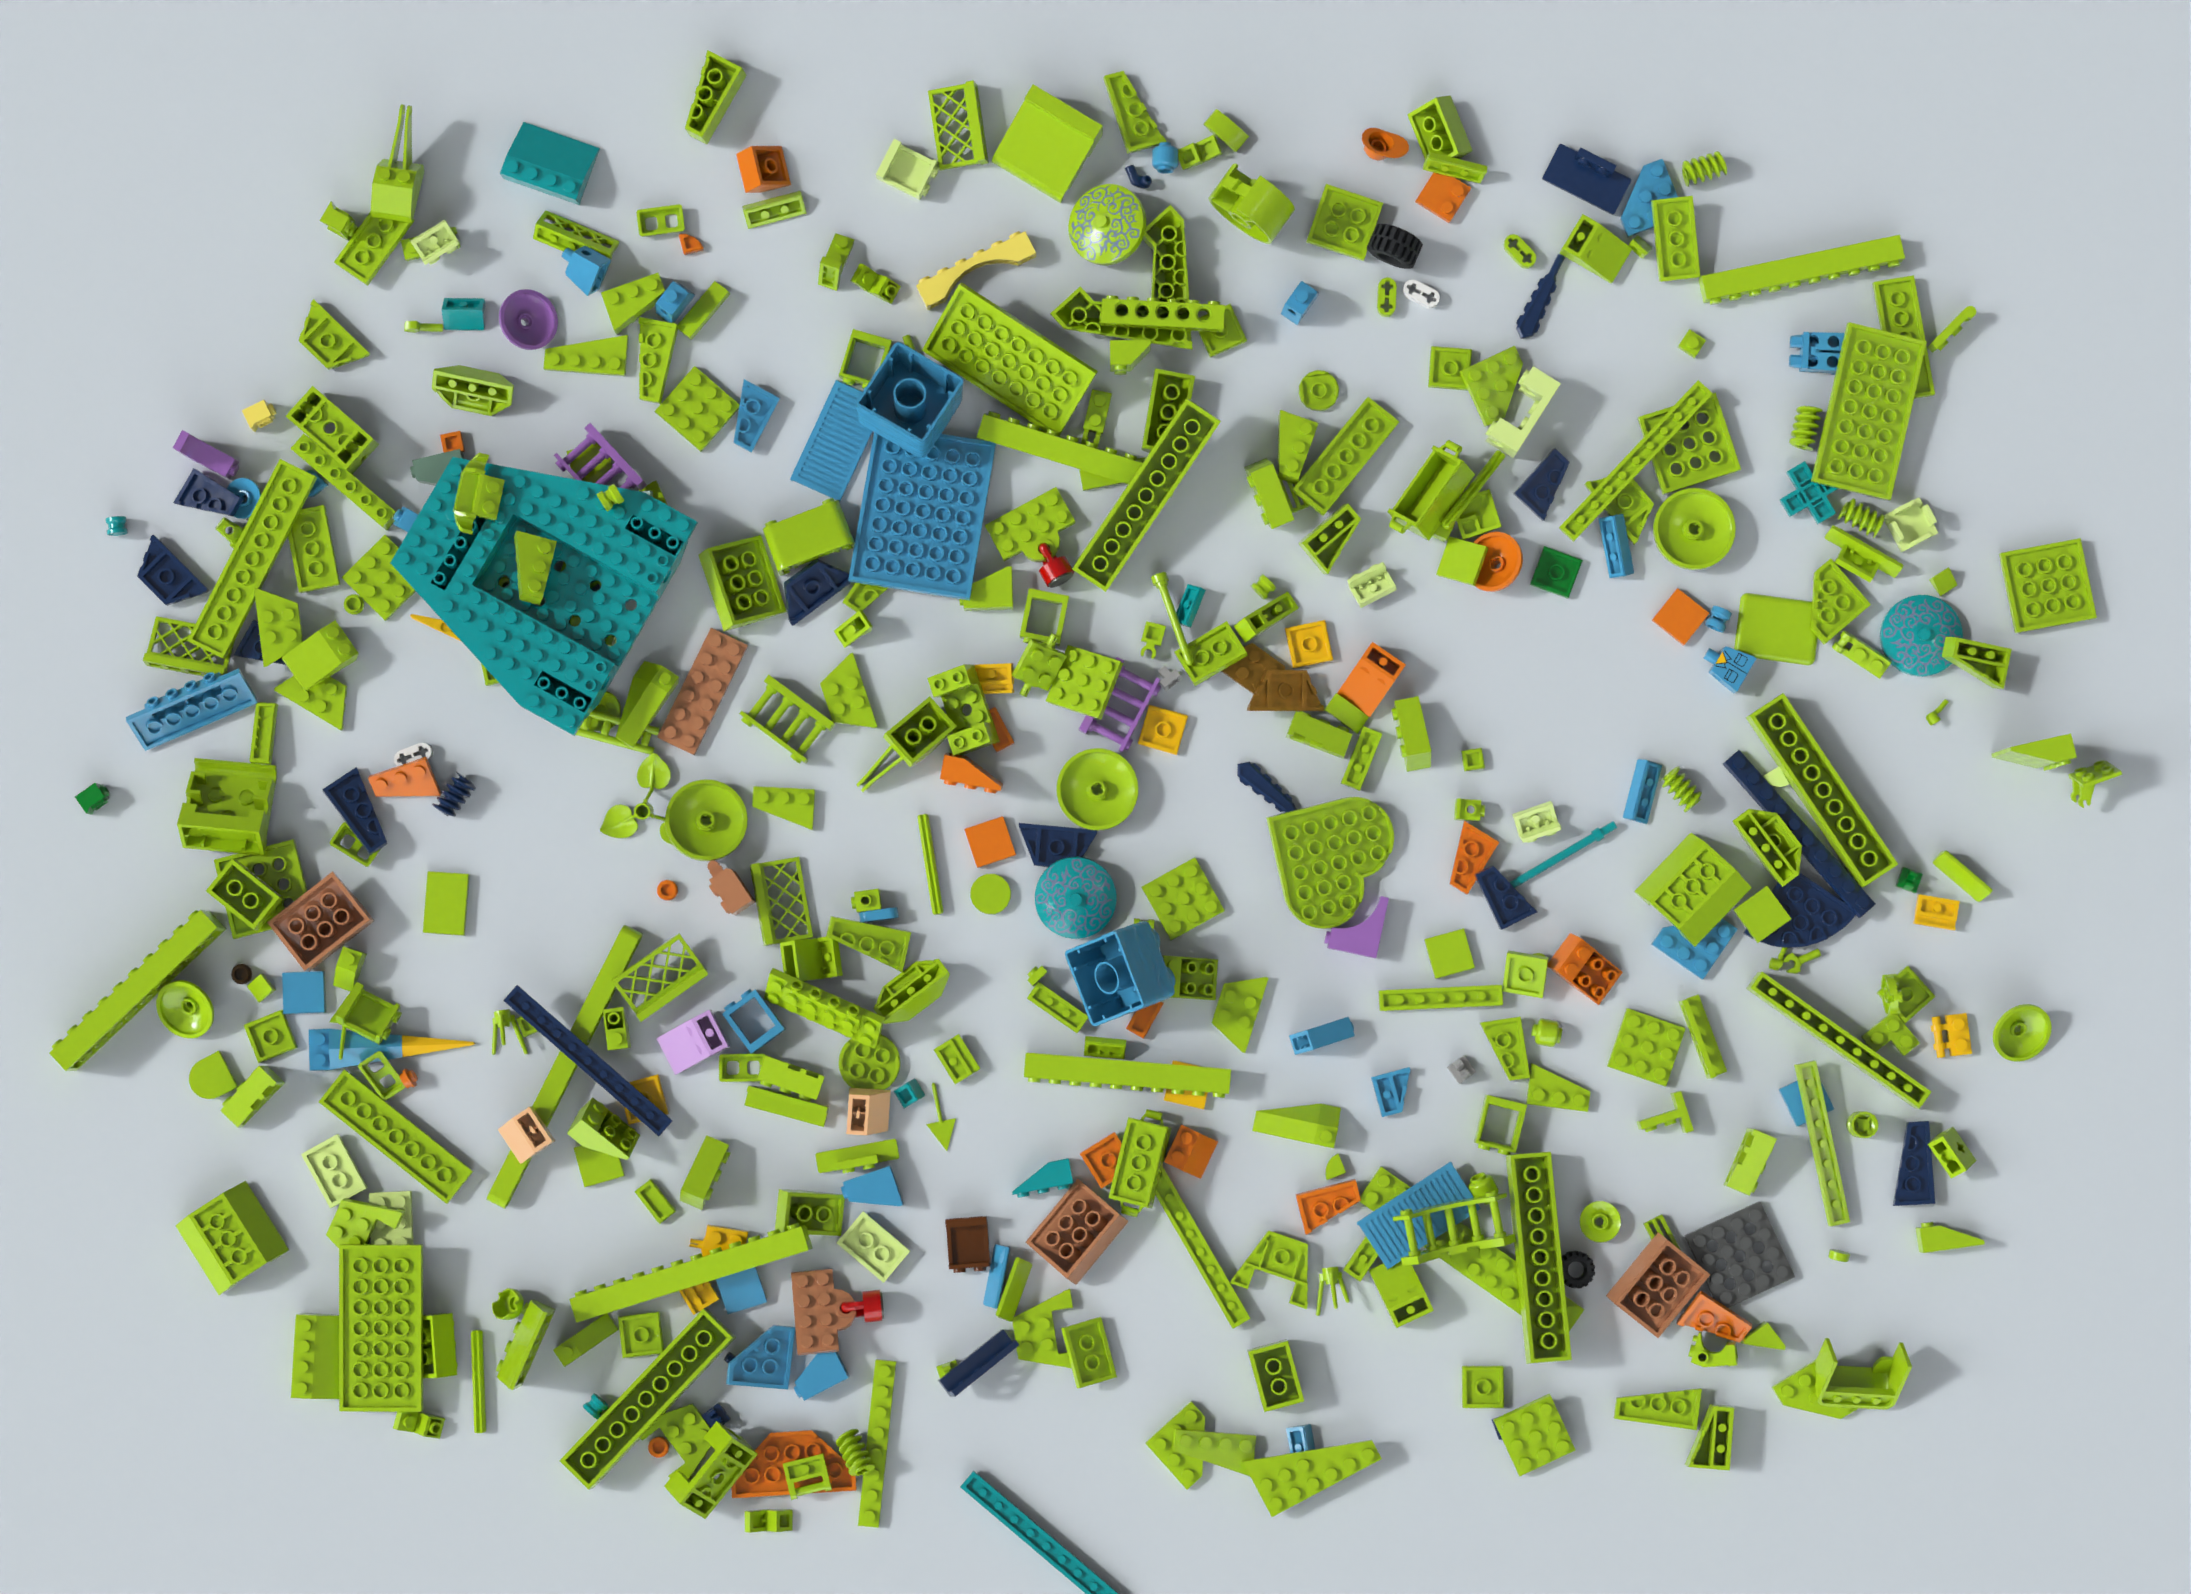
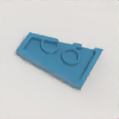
M745 379L743 380L733 443L752 452L780 398Z

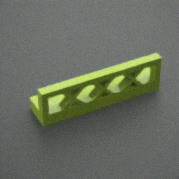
M546 210L536 222L533 239L561 251L568 247L576 251L583 246H587L609 259H612V255L620 242ZM549 219L551 221H554L555 223L550 224L548 222H545V220ZM564 228H570V229H573L574 231H570V232H569V231L565 230ZM587 235L589 237H592V239L583 238V236ZM606 243L611 245V247L607 248L601 244Z
M1699 994L1678 1001L1706 1078L1711 1079L1727 1072Z
M748 1086L747 1088L748 1093L744 1106L821 1127L825 1125L829 1110L827 1106L754 1086Z

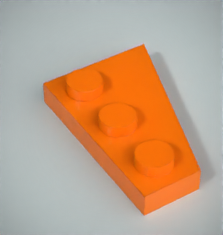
M427 757L368 777L376 797L441 796L442 794Z
M1464 821L1449 884L1467 895L1476 881L1474 874L1483 870L1499 842Z
M1355 1179L1295 1194L1306 1235L1361 1200Z
M1703 1291L1699 1292L1677 1320V1325L1690 1326L1701 1332L1703 1330L1716 1334V1336L1739 1343L1752 1329L1750 1322Z

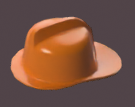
M1368 128L1362 134L1364 151L1373 160L1380 161L1388 157L1400 158L1406 155L1409 150L1408 142L1397 134L1378 128Z

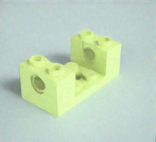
M1534 366L1530 371L1526 369L1518 382L1521 385L1518 391L1535 401L1528 411V414L1531 416L1529 418L1525 416L1518 428L1500 417L1498 422H1492L1485 433L1488 435L1486 442L1512 458L1520 449L1561 384Z

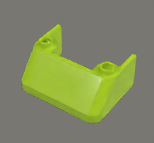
M1825 1338L1816 1359V1398L1821 1406L1883 1410L1893 1407L1912 1368L1904 1344L1899 1342L1893 1357H1880L1874 1362L1873 1367L1838 1366L1830 1339Z

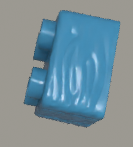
M897 342L893 345L885 360L857 399L858 420L864 427L914 456L926 457L961 404L964 380L910 347Z
M1142 921L1114 930L1065 952L1066 960L1092 1026H1098L1123 1017L1174 995L1175 976L1171 969L1166 967L1159 949L1160 937L1148 922Z

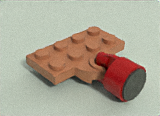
M832 1269L791 1273L798 1355L839 1352L838 1331L850 1327L855 1318L864 1317L865 1322H876L884 1319L883 1297L880 1290L862 1291L863 1301L855 1302L849 1293L840 1289H834Z

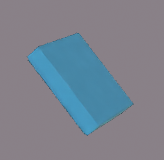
M325 971L282 973L283 1014L326 1012Z
M1798 1081L1778 1089L1796 1127L1806 1123ZM1821 1082L1826 1110L1830 1112L1834 1110V1107Z
M756 1267L716 1279L727 1314L767 1302Z

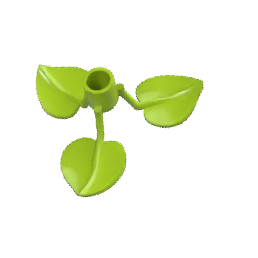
M653 753L645 758L637 772L639 785L643 788L650 787L648 794L643 799V803L635 806L634 815H632L631 809L626 805L619 804L611 807L606 813L600 828L603 834L614 838L630 837L638 829V824L634 818L637 817L643 820L651 817L664 821L660 826L661 838L665 842L672 844L666 832L665 817L655 815L653 813V806L648 803L654 788L662 789L666 787L671 779L668 765L658 754Z

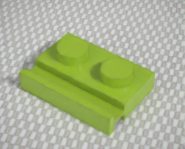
M959 1034L934 1049L954 1084L959 1083L981 1069Z

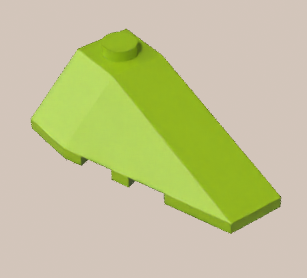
M644 661L633 676L616 738L634 748L679 684V676L662 665Z
M1320 1103L1256 1111L1252 1131L1334 1148L1341 1108Z

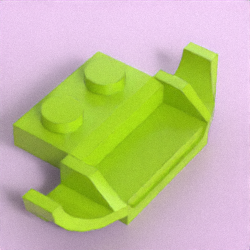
M480 452L469 461L461 472L453 508L459 530L471 535L473 533V521L476 519V516L493 521L497 519L505 481L485 475L486 471L484 469L489 455Z

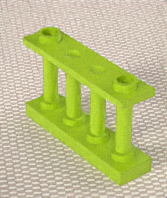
M768 674L764 680L768 684L765 687L766 691L748 715L741 710L739 713L743 717L741 721L750 728L752 725L756 726L791 752L790 757L800 764L803 761L806 764L808 760L803 755L822 730L825 731L827 728L831 731L835 724ZM778 692L784 696L782 698L783 702L763 727L754 719L771 696ZM794 704L800 708L799 714L779 739L771 733V730L789 706L792 707ZM811 716L816 720V726L798 750L795 751L787 743L803 721Z

